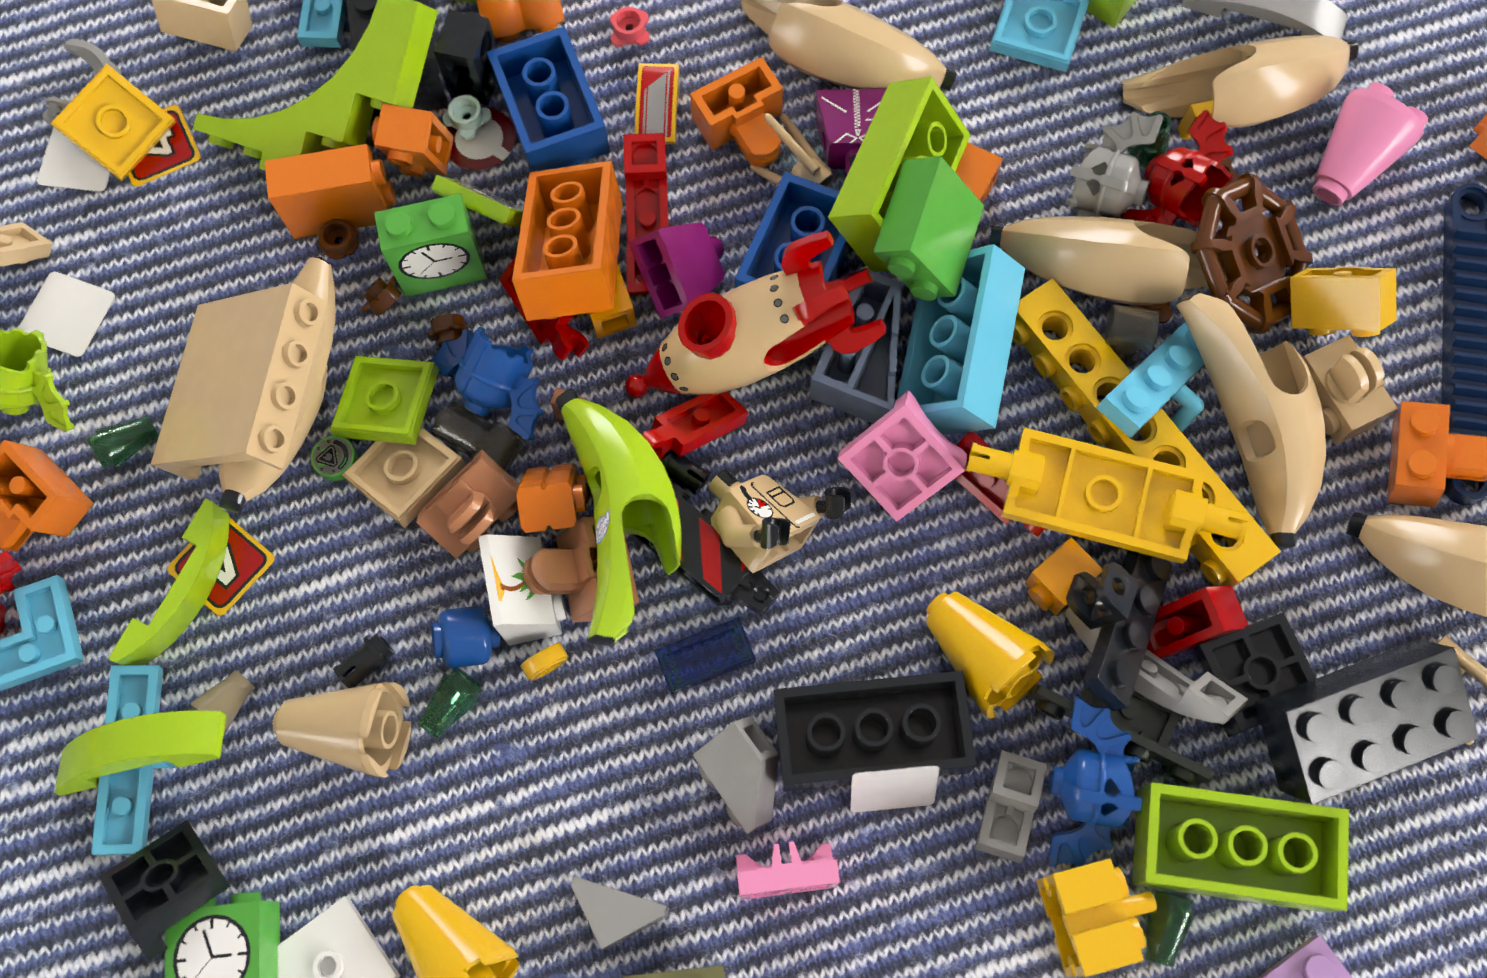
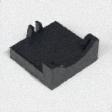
M1284 612L1246 626L1242 630L1201 643L1194 648L1205 673L1208 671L1248 699L1242 709L1225 724H1222L1228 738L1261 725L1255 706L1256 701L1316 679Z
M188 820L99 876L130 936L149 961L167 949L165 942L159 934L230 887Z

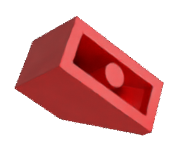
M1232 585L1205 587L1160 607L1147 650L1163 660L1194 650L1201 643L1249 626Z

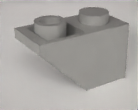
M750 716L732 722L693 754V757L700 765L699 771L704 781L709 786L716 788L727 804L726 811L731 820L737 826L742 827L747 834L772 821L779 758L776 749L754 718Z

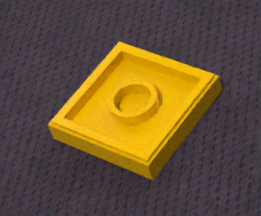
M106 64L51 122V125L122 182L175 124V119L111 66Z

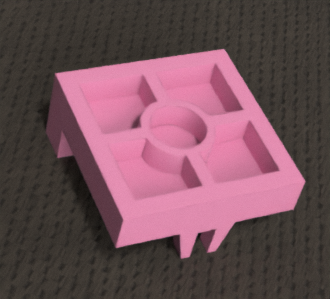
M908 390L895 401L892 410L842 448L837 459L897 522L966 470L967 454L962 448L950 442L937 430L923 412L915 396Z
M794 841L789 842L791 863L781 864L779 843L774 844L772 865L762 866L756 863L746 854L736 855L737 878L741 900L836 888L840 883L837 859L832 857L831 844H821L812 856L806 861H801Z

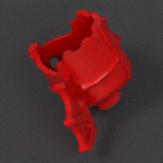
M1203 110L1189 128L1191 138L1200 147L1199 151L1178 147L1167 151L1164 155L1153 158L1145 169L1144 178L1150 182L1147 190L1149 202L1155 205L1156 208L1151 210L1128 209L1121 219L1153 222L1173 226L1177 219H1181L1197 227L1203 211L1201 198L1209 188H1221L1233 180V175L1224 165L1220 164L1224 158L1234 154L1232 147L1225 142V133L1228 130L1226 123L1215 121L1208 110Z

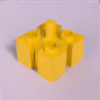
M1111 858L1036 880L1047 918H1050L1056 936L1054 940L1066 977H1088L1144 961L1141 949L1146 947L1143 930L1135 916L1156 911V900L1150 891L1129 896L1124 874L1119 867H1113Z

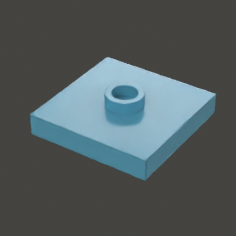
M1005 0L989 51L1067 72L1090 0Z

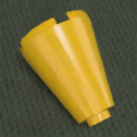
M943 592L935 597L927 607L926 612L929 615L926 619V625L954 670L963 671L967 691L979 710L987 718L992 719L996 717L993 711L994 708L1000 706L1006 712L1024 698L1043 677L1037 671L1042 661L1044 660L1051 665L1054 659V651L1047 644L959 592H953L949 595Z
M431 885L411 886L404 890L396 899V907L393 910L392 918L417 978H513L518 971L520 963L516 958L519 956L513 947Z

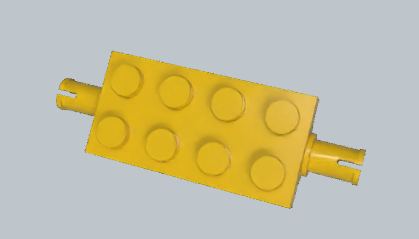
M1025 427L1021 433L1018 449H1015L1013 453L981 446L973 442L966 467L967 472L972 471L1006 480L1005 485H1008V490L1001 515L1003 518L1183 564L1188 558L1190 543L1194 533L1199 534L1202 530L1233 538L1236 541H1242L1247 530V526L1242 524L1243 522H1248V512H1240L1209 504L1208 499L1203 497L1202 486L1205 477L1203 472Z

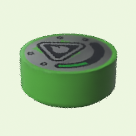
M337 435L321 439L314 446L311 453L313 468L321 477L329 481L344 480L345 478L342 474L358 459V453L353 445L346 438Z

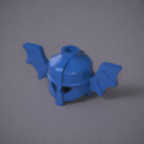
M478 327L475 332L464 329L458 339L441 343V349L438 354L429 359L428 362H434L442 376L452 377L455 374L456 389L465 399L464 406L468 410L482 416H487L490 409L511 408L509 427L525 440H535V425L538 418L544 412L536 401V389L540 381L533 378L528 379L533 368L531 355L534 349L526 344H522L520 349L491 344V341L488 340L489 336L485 334L483 327Z
M1075 697L1070 725L1072 730L1092 741L1097 750L1078 749L1073 752L1063 767L1053 766L1049 793L1060 797L1067 817L1083 821L1084 823L1073 830L1056 832L1052 835L1048 856L1050 867L1063 863H1073L1079 867L1084 866L1087 858L1092 853L1099 850H1112L1111 828L1123 829V827L1129 826L1130 820L1128 816L1131 811H1141L1142 798L1134 797L1133 782L1130 774L1135 768V763H1140V757L1123 754L1124 747L1132 739V736L1129 732L1120 730L1113 724L1110 710L1107 706L1095 707L1089 705L1080 697Z

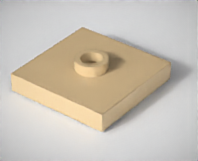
M421 427L416 445L375 441L342 476L355 489L403 528H406L419 514V511L466 466V463L462 457Z

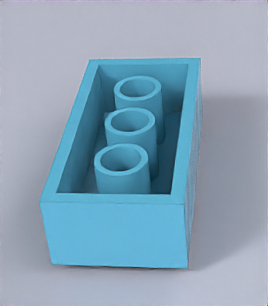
M995 244L970 250L955 297H938L932 301L917 299L897 399L909 390L915 396L928 419L943 435L996 428L1025 268Z

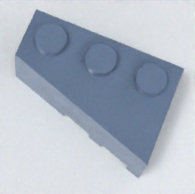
M868 270L873 281L849 293L855 316L854 324L851 326L858 327L881 318L886 325V334L873 344L851 354H841L835 351L827 342L811 377L810 399L874 424L892 410L895 403L902 282Z

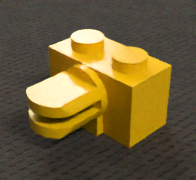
M1306 268L1290 277L1292 328L1308 329V334L1330 335L1335 333L1336 330H1352L1353 336L1370 337L1379 335L1381 330L1397 321L1396 268Z

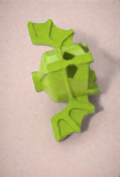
M0 328V410L8 415H21L28 412L30 406L39 402L47 423L63 432L74 429L75 426L70 422L67 411L70 402L61 397L53 383L54 375L48 367L47 343L44 339V333L38 330L27 333L19 328L3 331Z

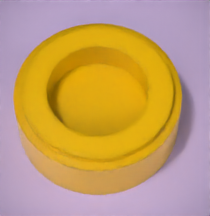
M559 642L534 654L524 661L520 667L527 679L534 681L563 665L568 660V655Z

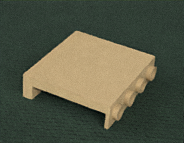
M290 283L199 304L150 465L187 480L198 479L202 466L257 460L279 470L284 469L328 302Z

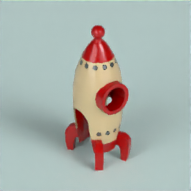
M830 232L814 233L793 241L783 252L782 271L763 276L722 295L706 293L697 296L689 302L682 311L677 326L661 342L651 357L645 371L646 373L644 375L632 374L626 379L625 390L627 394L633 398H642L647 394L649 388L682 395L719 394L748 386L775 374L806 357L827 342L835 351L841 354L858 352L886 334V325L881 318L858 327L851 326L854 324L855 316L848 293L873 281L868 268H864L842 279L825 283L821 260L812 263L810 260L833 246L834 240Z

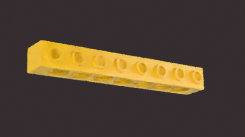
M1053 278L1019 300L1012 340L1019 346L1023 345L1032 355L1033 363L1038 372L1043 377L1050 378L1060 390V396L1064 404L1071 411H1077L1087 423L1088 432L1096 443L1102 446L1105 445L1108 449L1203 472L1205 477L1202 494L1204 498L1208 499L1209 504L1240 512H1248L1162 408L1138 431L1143 441L1130 439L1096 408L1100 404L1097 396H1107L1131 371ZM1043 331H1054L1061 339H1049L1044 335ZM1070 363L1082 364L1088 373L1074 371ZM1250 514L1248 522H1243L1242 524L1247 526L1242 541H1236L1233 538L1225 537L1228 541V547L1217 545L1209 532L1201 530L1199 534L1194 533L1189 550L1199 560L1202 573L1213 585H1232V587H1235L1281 552Z

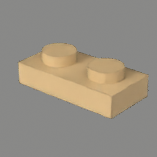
M23 222L0 226V267L49 257L53 242Z

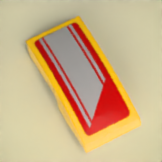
M639 63L635 134L665 133L666 144L676 145L677 107H679V64Z

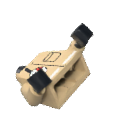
M723 470L713 478L709 485V490L721 500L711 517V525L719 533L723 544L731 548L752 573L801 549L823 513L828 519L835 520L840 518L851 507V491L848 488L831 487L824 491V501L820 496L796 497L769 476L763 474L741 483L728 470Z

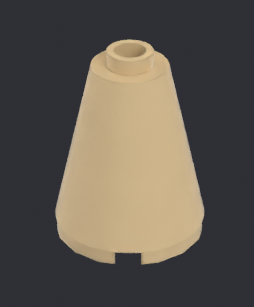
M380 682L288 699L274 714L273 731L277 735L279 742L286 747L372 777L385 778L389 776L386 773L389 769L397 770L408 749L411 721H403L402 706L410 707L409 698L404 688L395 682Z

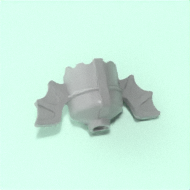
M1132 112L1129 118L1120 125L1103 126L1104 140L1101 146L1092 143L1085 144L1084 150L1087 153L1084 155L1080 167L1073 165L1069 174L1076 177L1075 189L1071 192V198H1067L1065 201L1066 205L1079 209L1077 216L1118 218L1132 204L1142 206L1150 182L1142 180L1138 159L1133 155L1123 152L1127 148L1136 145L1155 143L1163 116L1159 114L1145 117Z

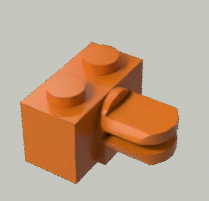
M763 57L690 93L692 120L711 150L734 139L748 162L755 167H765L777 160L780 155L781 139L764 120V115L770 113L775 118L782 114L783 87Z
M1401 401L1392 425L1387 503L1435 508L1445 491L1446 478L1487 481V437L1449 433L1450 405Z
M4 440L0 444V550L18 552L34 532L67 537L94 503L42 449Z

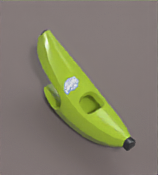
M570 388L556 398L555 404L562 413L568 434L591 491L594 502L597 543V591L587 641L597 645L610 646L628 633V627L632 623L635 614L624 535L635 534L648 539L654 545L665 573L670 575L676 571L681 561V522L672 484L662 462L649 442L627 420L600 404L580 399L575 390Z

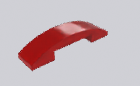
M665 133L624 134L627 291L629 295L650 294L628 242L658 229L669 227Z

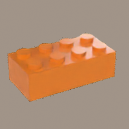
M612 161L529 172L512 277L513 285L527 321L554 319L585 313L594 314L613 310L623 200Z

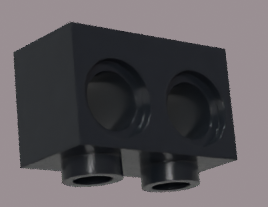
M448 11L434 48V54L450 98L455 99L458 96L471 95L479 101L480 105L489 106L497 83L487 52L497 49L489 18L475 12Z

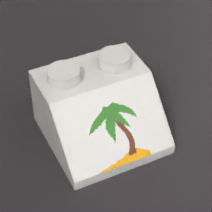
M491 534L479 536L478 540L493 626L506 643L511 646L561 635L560 620L567 619L563 595L534 594L526 586L523 579L525 561L542 548H545L541 538Z

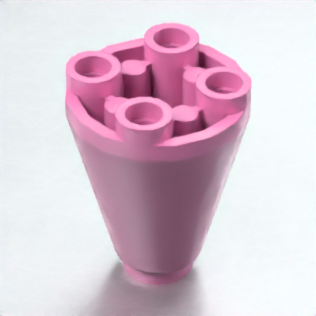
M1372 82L1367 89L1358 88L1351 90L1341 106L1315 176L1316 183L1312 188L1314 194L1333 206H1341L1345 200H1351L1415 146L1424 134L1423 127L1428 121L1427 115L1420 109L1411 106L1407 107L1404 103L1393 98V91L1388 86L1379 82Z

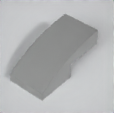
M1001 750L974 849L1017 863L1022 862L1026 853L1033 816L1039 806L1047 764Z

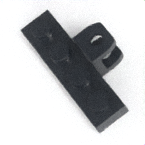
M1127 550L1122 566L1115 562L1103 565L1099 581L1087 572L1075 574L1066 596L1067 603L1073 613L1090 630L1101 627L1083 683L1112 711L1125 709L1129 706L1172 569V565L1165 559ZM1082 590H1084L1088 596V604L1084 601L1082 597Z

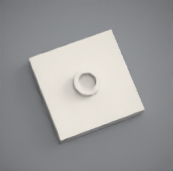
M346 896L342 897L278 945V978L400 977L350 898Z

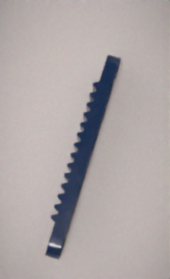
M1468 183L1458 187L1445 202L1442 404L1450 405L1449 433L1487 437V188L1479 184ZM1469 199L1475 202L1479 207V214L1471 215L1463 211L1460 207V200ZM1446 478L1444 493L1454 503L1463 506L1473 505L1487 497V481H1478L1479 487L1477 492H1470L1461 487L1458 479Z

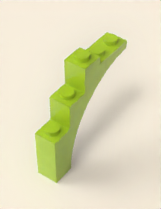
M377 0L370 23L354 52L336 74L309 97L282 111L255 118L223 119L196 113L193 129L209 134V143L233 149L234 143L244 146L243 154L261 159L259 169L265 170L264 161L325 151L326 146L338 149L347 147L348 144L354 146L365 144L374 108L381 110L382 103L413 108L438 11L414 0Z

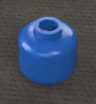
M481 606L444 610L439 615L438 622L431 623L434 658H442L444 665L448 668L485 664L490 660L492 648L500 647V634L494 628L492 620L488 619L486 611Z

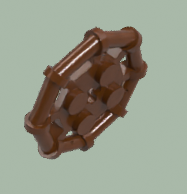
M1245 173L1237 181L1221 188H1209L1201 198L1203 211L1196 240L1191 243V253L1197 255L1211 296L1227 302L1241 322L1246 325L1250 333L1264 334L1269 330L1270 326L1287 317L1291 318L1290 277L1313 264V254L1307 252L1294 216L1296 207L1291 200L1284 201L1262 185L1259 177L1254 174ZM1241 199L1243 211H1239L1234 200ZM1265 211H1269L1268 216H1269L1270 218L1266 217V216H1265L1264 214H1262V213L1265 212ZM1220 219L1223 222V226L1221 230L1217 231V226ZM1255 247L1258 251V256L1255 254ZM1217 255H1219L1222 266L1227 277V281L1225 280V277L1223 275ZM1286 267H1290L1288 276L1284 277ZM1244 294L1250 298V306L1236 296ZM1271 294H1274L1277 299L1273 306L1270 298Z

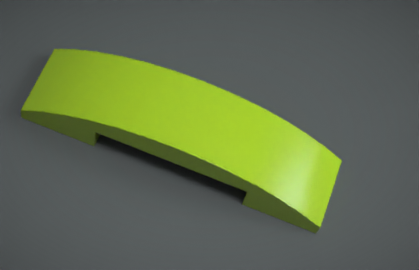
M205 498L184 532L182 538L194 545L195 549L149 625L132 618L108 657L109 660L122 666L146 665L176 641L205 604L220 573L229 535V514L214 502Z
M207 710L153 713L118 720L87 731L76 737L63 749L54 793L63 796L97 788L99 777L164 761H169L181 768L219 759L221 757L226 714L221 711Z

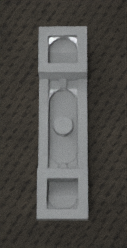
M1183 0L1181 7L1218 18L1225 8L1300 30L1298 36L1323 35L1342 39L1348 15L1330 0Z
M1086 595L1083 599L1088 604V596ZM1068 607L1065 613L1083 643L1093 653L1101 627L1090 630ZM1147 649L1134 690L1171 711L1193 719L1225 724L1248 701L1246 697L1208 671L1194 682Z

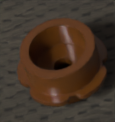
M330 220L323 224L319 230L318 246L320 250L325 251V255L330 259L340 260L344 256H350L355 253L359 246V241L357 240L359 233L357 229L344 220ZM342 238L343 241L340 244H337L336 241Z
M440 315L430 320L431 332L428 333V338L431 341L437 340L438 347L441 348V343L458 339L462 335V331L464 329L469 330V327L465 325L464 316Z

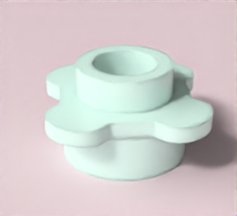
M462 95L451 101L448 111L444 112L442 118L446 126H453L459 131L461 138L472 139L476 136V130L482 124H487L491 121L492 115L488 108H481L476 98L471 95ZM465 116H471V117H470L469 119H467V120L464 119Z

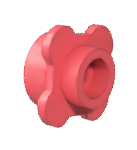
M623 7L610 16V24L613 26L614 31L610 39L614 46L623 47L625 44L643 46L649 42L650 35L646 31L649 17L645 11L635 7Z

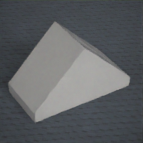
M574 876L571 883L572 890L601 950H608L665 919L669 912V907L579 877Z

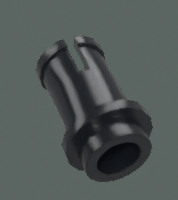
M672 449L660 460L667 475L690 490L694 495L701 490L702 487L700 485H704L711 474L709 470H705L686 456L679 457Z
M379 633L372 637L368 635L364 637V644L341 664L333 668L338 678L341 676L346 677L342 682L348 688L357 687L360 682L380 665L384 664L387 666L391 663L389 658L395 652Z

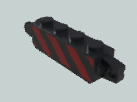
M670 481L677 501L681 522V561L676 572L717 606L730 605L736 600L762 616L776 601L779 591L760 570L752 573L735 552L723 544L719 533L711 525L713 513L706 508H703L701 512L687 502L690 499L689 495L678 484ZM632 534L658 556L654 545L648 539Z

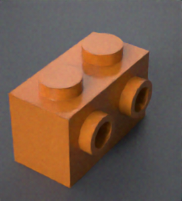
M382 103L380 116L375 117L373 121L372 139L374 146L387 156L386 160L398 166L400 173L408 176L423 178L424 172L446 176L454 136L431 111Z

